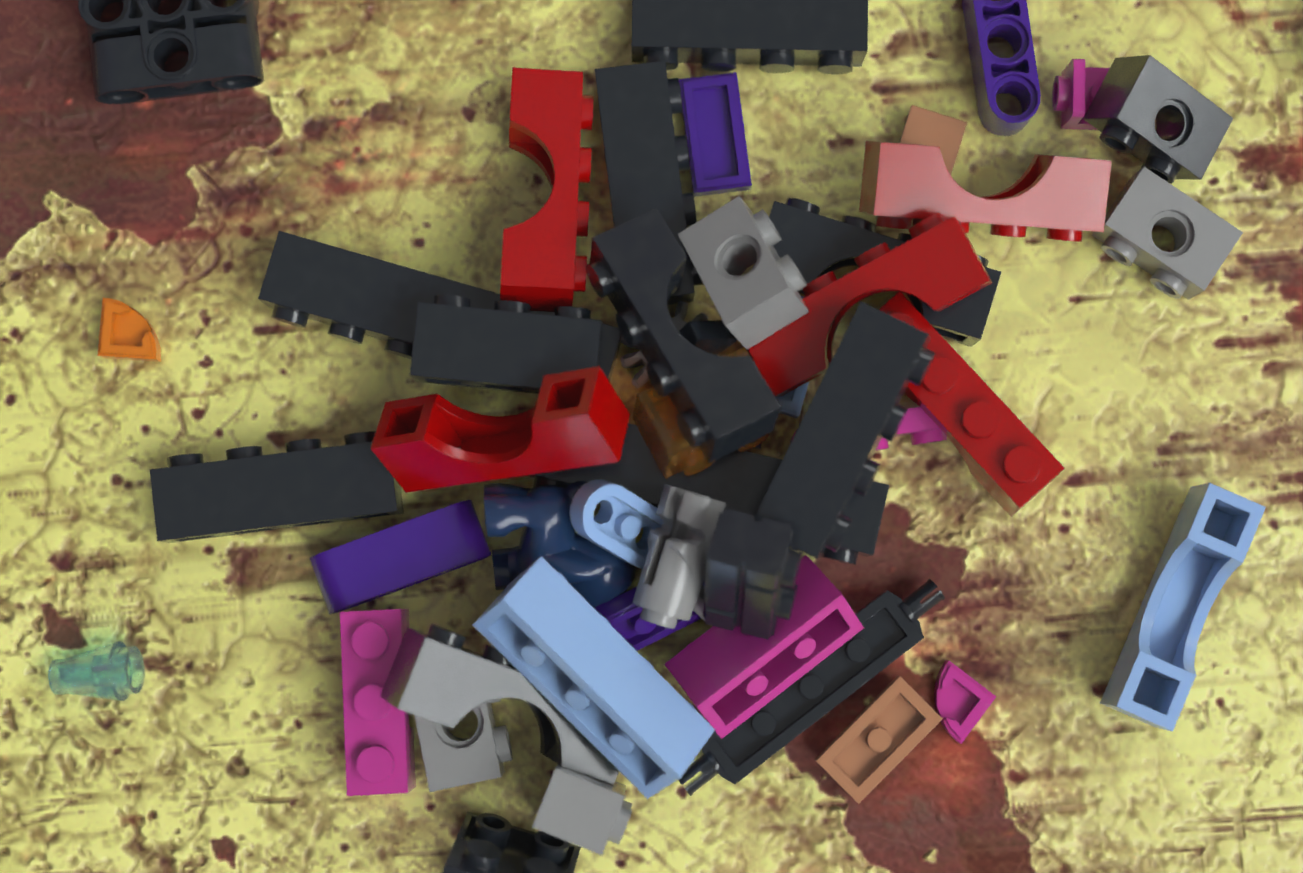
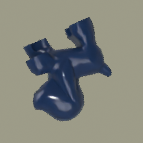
M576 481L566 487L553 484L540 485L534 488H523L503 483L484 484V508L488 537H504L512 531L523 527L519 546L492 550L496 591L504 590L511 581L540 556L556 571L561 573L568 583L593 608L614 599L629 588L635 576V566L622 561L577 534L572 526L570 519L571 503L577 491L587 483L586 481Z

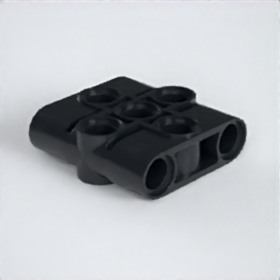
M79 0L78 2L81 17L87 23L94 95L97 102L104 104H129L246 89L258 86L264 82L257 24L259 0H237L232 6L225 8L215 6L216 0H182L179 8L174 13L168 15L158 14L159 5L163 0ZM114 2L124 3L123 11L117 19L111 22H101V14L104 8ZM177 51L189 52L188 61L181 70L165 72V62L172 53Z

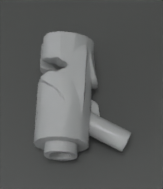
M665 484L656 512L660 519L663 520V525L655 530H650L648 536L649 551L633 599L634 604L643 607L640 615L641 619L675 629L677 620H690L694 610L705 621V618H703L705 590L703 583L706 575L707 552L719 514L725 509V502Z

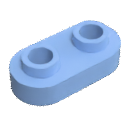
M593 480L583 485L575 494L570 507L571 523L579 535L622 561L640 569H643L649 551L648 536L650 530H655L663 525V520L656 514L658 508L624 487L606 480ZM600 502L599 513L593 518L595 507ZM641 528H642V529H643L642 537H641V539L639 540V542L636 543L635 539H636V537L638 536V534L640 533V530H641Z

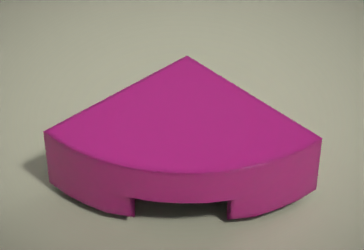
M945 660L935 683L934 700L936 712L943 718L940 722L946 732L957 743L962 744L996 696L951 661Z

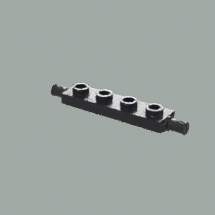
M928 579L926 583L904 600L888 590H884L855 613L864 627L863 630L723 739L714 731L702 747L704 755L693 762L682 777L678 779L681 785H683L698 772L702 771L684 786L688 794L692 796L696 790L718 773L721 777L735 785L921 641L924 636L920 622L917 619L941 600L943 601L945 596L941 590H936L921 603L920 600L936 589L937 585L931 579Z

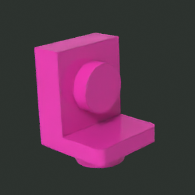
M1072 59L1063 70L1062 76L1055 77L1052 90V106L1054 111H1061V129L1098 130L1083 118L1110 68L1085 67V59Z

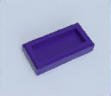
M737 72L679 79L693 196L698 197L751 190L752 182Z

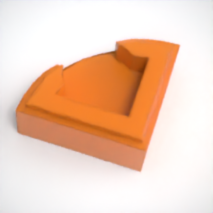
M103 298L98 356L110 359L161 362L159 340L149 321L127 304L111 298Z

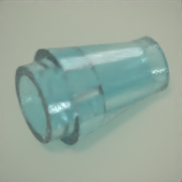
M121 641L68 658L54 659L50 663L48 671L49 685L55 695L72 694L125 701L130 694L139 693L142 690L145 678L144 661L140 650L136 646H126Z

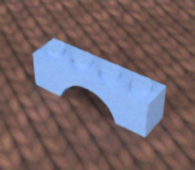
M1212 483L1190 487L1100 704L1155 728L1168 731L1174 730L1196 677L1194 667L1195 653L1205 620L1221 588L1230 575L1243 563L1266 507Z

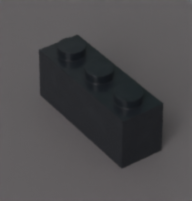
M447 294L434 295L433 304L422 302L417 304L410 376L416 382L539 394L544 375L599 367L603 329L602 320L590 319L591 311L588 309L558 306L555 307L554 315L530 313V304L507 300L495 301L494 310L470 307L471 299Z

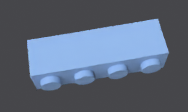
M542 556L511 581L473 624L647 799L681 778L715 731L697 712L695 707L685 700L654 669L652 664L642 657L611 626L609 621L599 614L568 583L566 578L556 571Z

